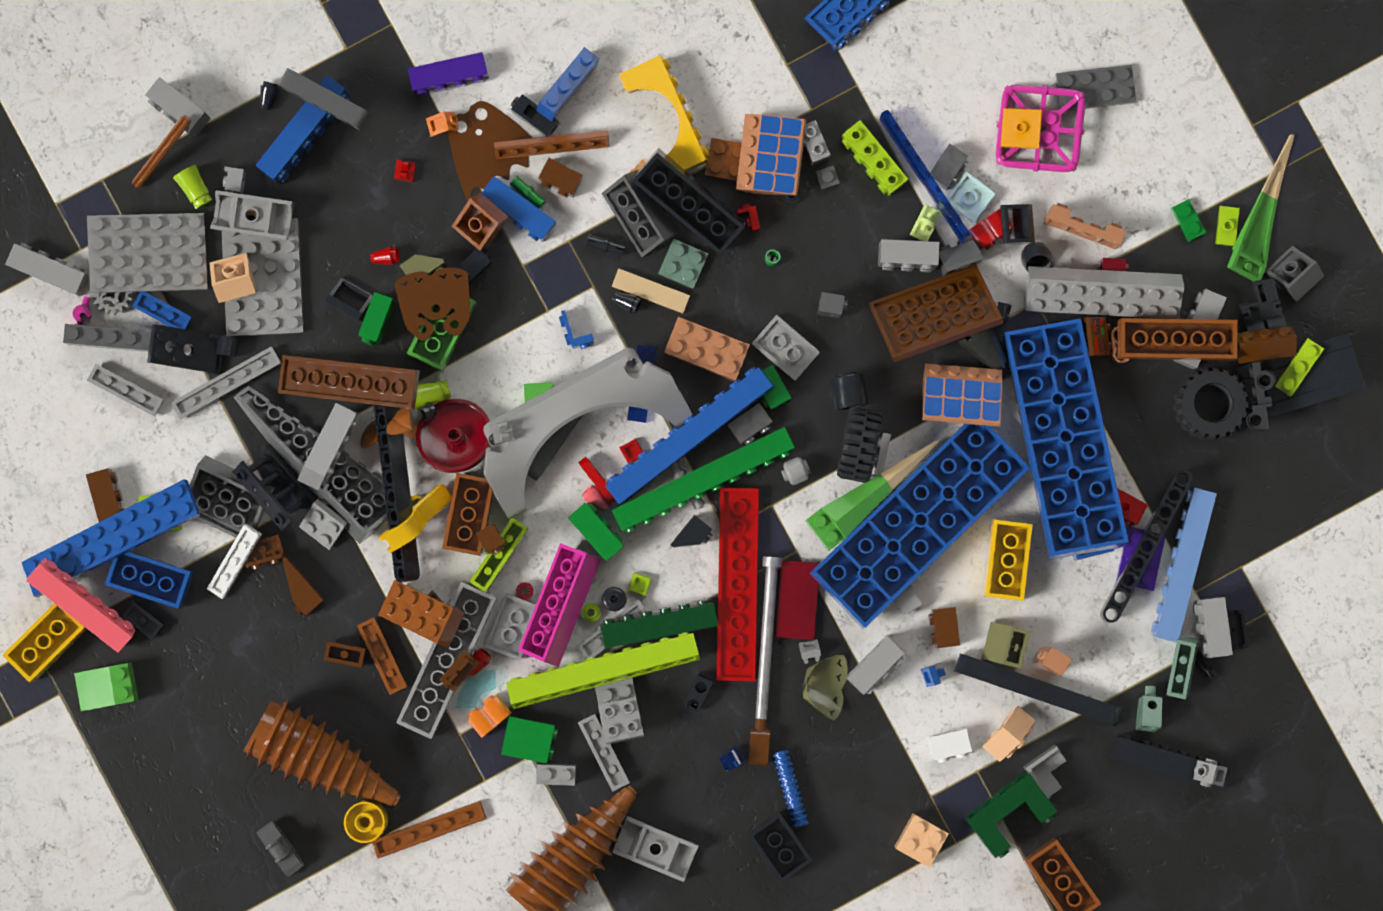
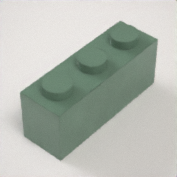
M1180 635L1177 639L1167 690L1168 696L1181 699L1188 697L1200 639Z

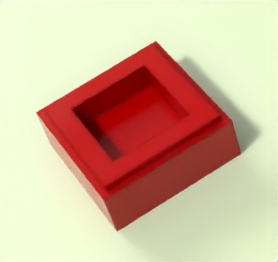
M637 439L619 447L627 463L638 460V456L643 452Z

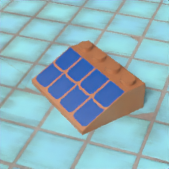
M745 114L736 185L737 190L747 194L798 195L806 119L765 114Z
M925 363L922 420L1000 427L1002 370Z

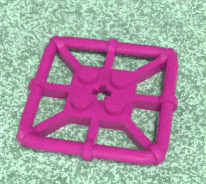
M1007 85L1002 94L999 122H997L996 126L998 128L995 152L996 163L1008 168L1031 169L1033 172L1042 170L1065 173L1077 170L1082 135H1084L1085 131L1083 129L1086 105L1085 94L1074 89L1051 88L1048 85H1043L1042 87ZM1014 92L1042 94L1040 109L1026 108ZM1047 95L1074 97L1058 111L1045 110ZM1009 97L1014 100L1020 109L1042 110L1041 124H1043V127H1046V130H1043L1042 134H1040V147L1035 149L1034 162L1007 160L1021 148H1011L1003 155L1004 147H1001L1003 108L1008 109ZM1078 103L1075 128H1060L1061 116ZM1059 133L1074 135L1071 161L1058 146ZM1041 149L1055 150L1067 165L1039 163Z

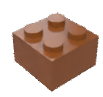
M479 193L469 199L452 227L481 251L492 244L509 217L482 193Z

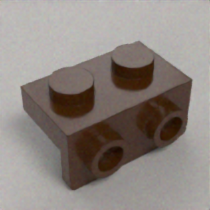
M280 535L259 540L246 561V568L252 567V570L263 567V563L270 561L271 565L282 562L281 558L286 557Z

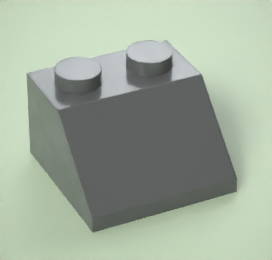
M967 238L958 241L957 246L950 247V245L939 248L938 262L943 276L979 264L983 260L982 254L974 240L968 241Z
M1294 246L1290 247L1265 271L1270 278H1274L1275 284L1296 302L1324 277L1318 263Z

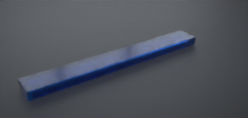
M885 110L881 113L879 120L961 244L968 241L970 232L890 111Z

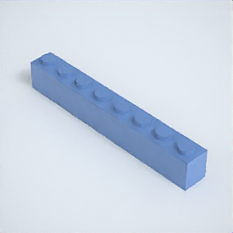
M1191 488L1186 493L1185 502H1187V506L1181 512L1180 520L1182 525L1181 528L1177 529L1175 539H1178L1176 547L1173 546L1170 555L1173 560L1166 570V576H1168L1167 583L1162 586V602H1159L1157 605V621L1153 622L1151 632H1154L1153 637L1177 642L1181 634L1217 493L1198 488Z

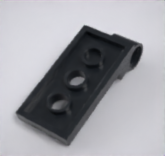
M153 324L147 363L220 375L223 356L236 357L239 338ZM168 341L173 344L171 352H168L165 348ZM186 344L191 347L189 355H186L183 351Z

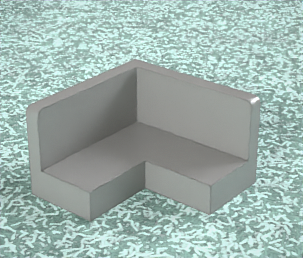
M1053 745L1023 766L1048 799L1062 788L1051 773L1066 762L1058 746Z

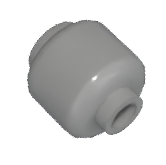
M800 457L785 462L783 465L784 470L781 471L784 480H789L792 485L807 480L808 474L811 473L806 460H802Z

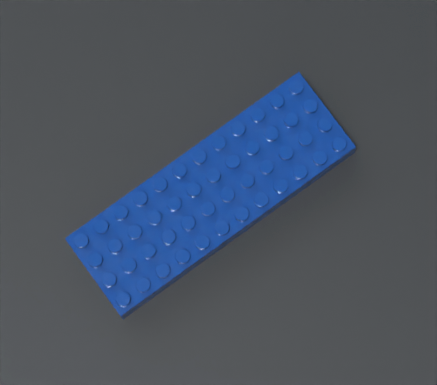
M1081 319L1005 332L1003 339L1049 559L1053 560L1126 546L1129 541Z
M963 424L809 574L864 629L1018 481L1030 467L991 426Z

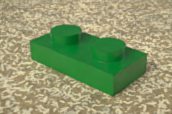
M1189 199L1171 208L1188 242L1206 233Z

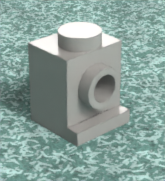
M225 167L224 171L228 174L224 176L223 187H225L226 192L243 194L247 172L244 169Z

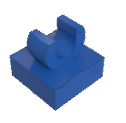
M935 665L921 669L926 687L940 684L939 677L946 675L944 668L936 670Z

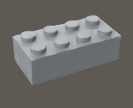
M335 403L302 468L298 481L316 490H319L321 484L326 485L357 423L354 420L356 412Z

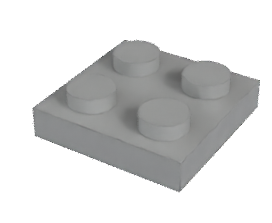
M317 499L299 527L330 550L348 522Z

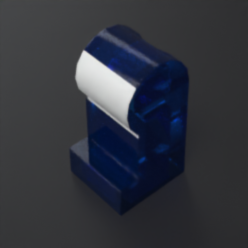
M735 746L718 756L726 772L743 762Z

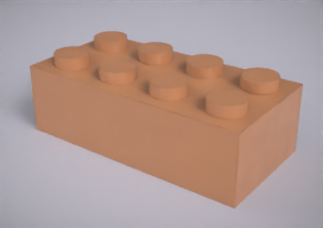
M678 317L664 354L731 381H736L750 344Z

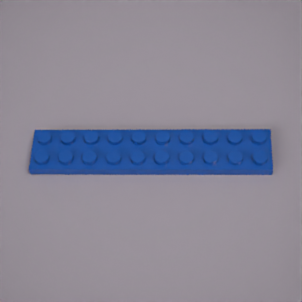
M183 479L21 563L27 578L38 564L46 558L53 561L61 571L68 573L72 579H75L201 514L188 480ZM29 584L34 597L38 598L43 595Z

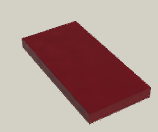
M782 560L775 637L814 640L818 582L809 573L819 563Z

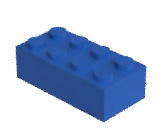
M129 551L113 559L105 585L182 609L194 572Z

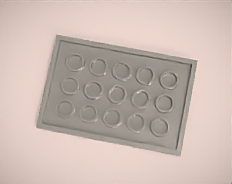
M204 213L87 216L90 293L208 289Z
M292 218L289 240L222 231L223 259L247 253L256 289L255 294L225 301L226 336L304 333L299 219Z

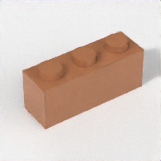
M1047 646L1040 648L1035 655L1037 659L1035 661L1036 664L1059 676H1063L1072 661L1071 658Z

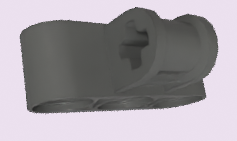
M274 820L257 830L259 838L266 846L265 848L270 852L287 877L304 867L302 859Z

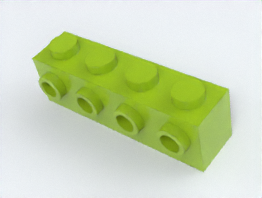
M861 120L842 134V144L847 150L851 149L855 153L853 156L860 165L863 163L867 168L865 170L867 175L872 180L876 179L879 183L877 186L883 194L887 193L890 196L908 181L905 174Z

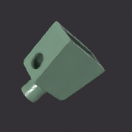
M1145 686V696L1140 697L1138 700L1136 730L1156 732L1161 728L1162 698L1156 697L1157 687Z

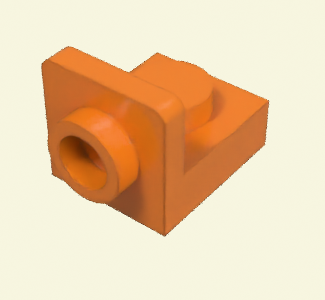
M444 111L426 118L431 137L459 130L458 118L455 112Z

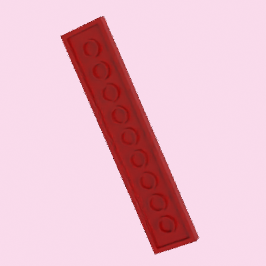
M720 488L717 628L718 681H755L759 489Z

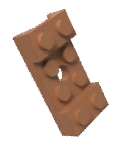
M1061 203L1053 204L1047 212L1044 224L1112 249H1116L1117 245H1121L1126 230L1122 229L1121 225L1116 223L1107 224L1101 230L1102 227L1097 224L1091 223L1087 225L1083 223L1084 220L1077 217H1072L1071 219L1069 217L1072 210H1069L1068 206Z

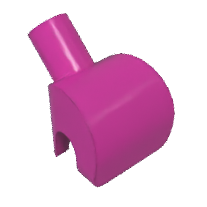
M84 296L82 304L73 309V317L79 325L83 323L81 320L83 315H86L88 319L92 318L89 310L90 297Z

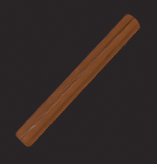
M186 115L177 121L132 180V184L136 188L144 185L190 125L191 119Z

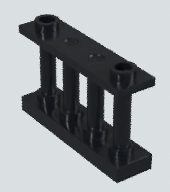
M268 444L256 456L259 460L249 466L242 461L232 473L282 531L292 522L291 516L302 510L306 515L317 498L304 483L298 481L299 477L272 445ZM265 466L271 474L260 481L253 472ZM277 480L283 489L272 495L266 486ZM289 495L296 504L285 510L278 501Z

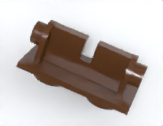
M464 650L439 680L444 686L455 692L479 662Z

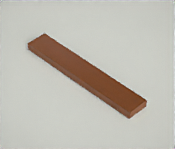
M608 130L494 142L496 159L610 147Z
M480 800L379 837L372 841V845L377 859L480 822L487 819Z

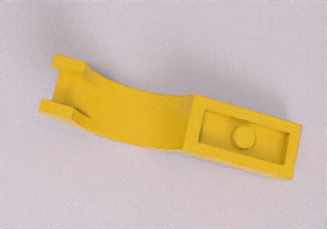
M439 483L413 506L412 514L402 524L385 531L378 537L380 541L386 539L390 545L387 549L389 553L417 537L424 530L426 523L451 501L452 496L444 484Z

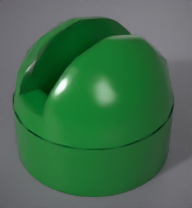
M776 250L767 251L765 255L766 264L769 266L777 265L781 258L780 253ZM771 255L775 256L773 262L770 261Z

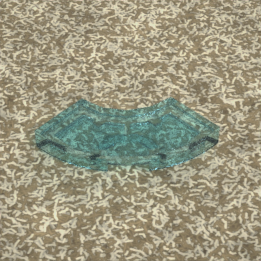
M487 670L472 677L463 686L459 694L457 708H476L477 702L483 693L496 689V670Z

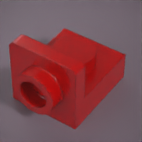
M751 204L740 206V209L737 210L739 216L749 214L746 217L748 228L752 227V232L760 231L756 206L751 207Z

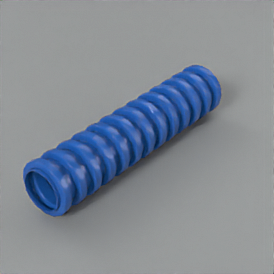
M783 750L774 753L772 756L776 759L774 763H777L776 769L779 770L777 773L780 775L779 780L782 781L781 787L784 788L782 791L785 792L784 798L787 799L786 804L789 806L787 809L790 810L789 816H792L790 819L793 822L792 827L798 828L808 825L809 821L806 820L807 814H804L806 810L803 809L804 803H801L802 797L799 796L801 792L798 791L799 785H796L798 781L794 778L796 774H793L794 768L791 767L793 764L790 762L791 757L788 756L789 750Z

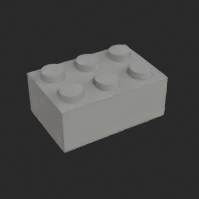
M160 77L145 94L149 98L148 103L159 112L164 110L162 114L174 124L184 115L190 118L191 123L185 130L189 135L193 133L198 136L211 119L202 109Z
M881 239L879 243L878 267H882V270L893 271L894 268H901V271L911 272L913 269H920V272H932L938 266L939 242Z
M1225 597L1195 600L1193 612L1198 619V623L1195 626L1196 633L1200 635L1201 641L1198 645L1199 653L1206 658L1233 655Z
M885 636L845 678L861 694H870L877 687L875 683L879 679L883 681L890 674L889 669L893 665L898 666L902 662L904 652L889 637Z

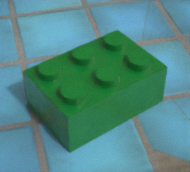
M584 503L568 519L603 559L608 562L624 548L622 545L624 540L617 532L613 534L609 530L612 526L605 518L600 520L597 516L598 510L591 503L589 505Z

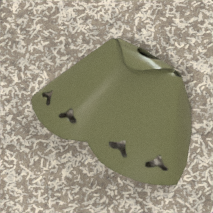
M834 655L808 667L804 679L803 698L833 721L837 719L843 706L844 698L841 689L846 683L847 679L845 677L848 673L847 661L844 655ZM839 660H841L840 664L842 665V667H840V666L837 664V662H839ZM841 674V676L839 677L840 681H838L836 676ZM836 696H837V700H836L837 704L833 701V699H834Z

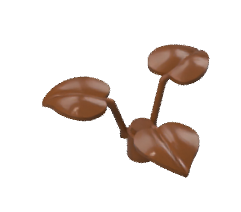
M400 408L387 425V433L389 435L403 433L409 439L416 437L418 426L411 421V410ZM375 420L368 424L363 431L360 441L362 449L369 448L378 442Z

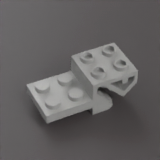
M633 678L595 687L606 745L644 737Z

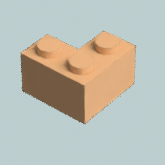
M1017 705L1006 716L1000 727L989 736L983 748L999 762L1005 757H1011L1015 752L1014 748L1017 747L1019 749L1025 743L1024 737L1026 738L1032 732L1033 728L1031 726L1035 720Z

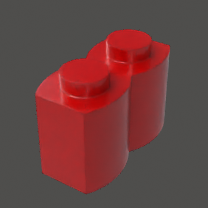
M1000 209L968 230L969 235L980 250L984 248L989 250L996 245L994 241L1000 237L1003 240ZM1009 221V228L1012 230L1013 226Z

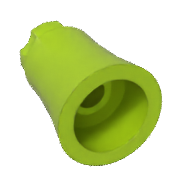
M196 165L186 168L173 177L196 209L212 201Z
M447 380L419 384L415 411L419 410L425 403L431 405L451 398Z

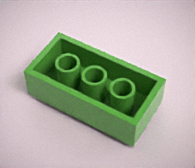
M469 298L470 319L477 303ZM434 304L431 309L434 313H437L440 310V306ZM451 308L450 312L443 319L430 320L424 317L425 320L433 324L434 332L425 341L415 336L407 352L409 356L444 372L463 333L462 331L459 335L454 336L443 328L445 320L451 313L455 312L454 308ZM453 320L451 321L450 326L456 329L459 326L458 321ZM420 325L418 331L425 333L427 328L425 325Z

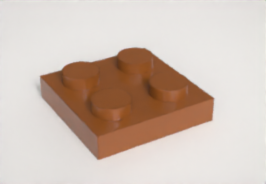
M711 138L709 162L706 165L705 176L737 182L742 143Z

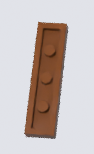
M371 618L357 625L389 695L408 687L376 618Z

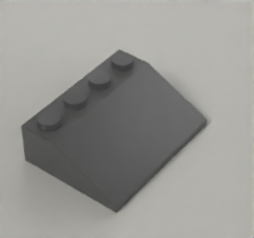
M205 455L197 464L189 485L201 514L196 519L237 538L244 524H248L256 530L265 512L264 509L232 473L234 468ZM269 485L266 486L269 492L273 494L275 488Z

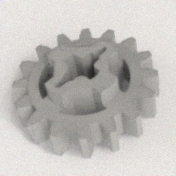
M118 292L114 294L115 298L110 297L112 293H95L91 295V297L97 299L93 303L95 305L100 304L98 308L100 311L105 309L106 314L109 315L112 311L113 315H117V310L124 313V307L130 308L128 302L134 301L130 295L135 293ZM112 302L115 306L110 307L104 303Z

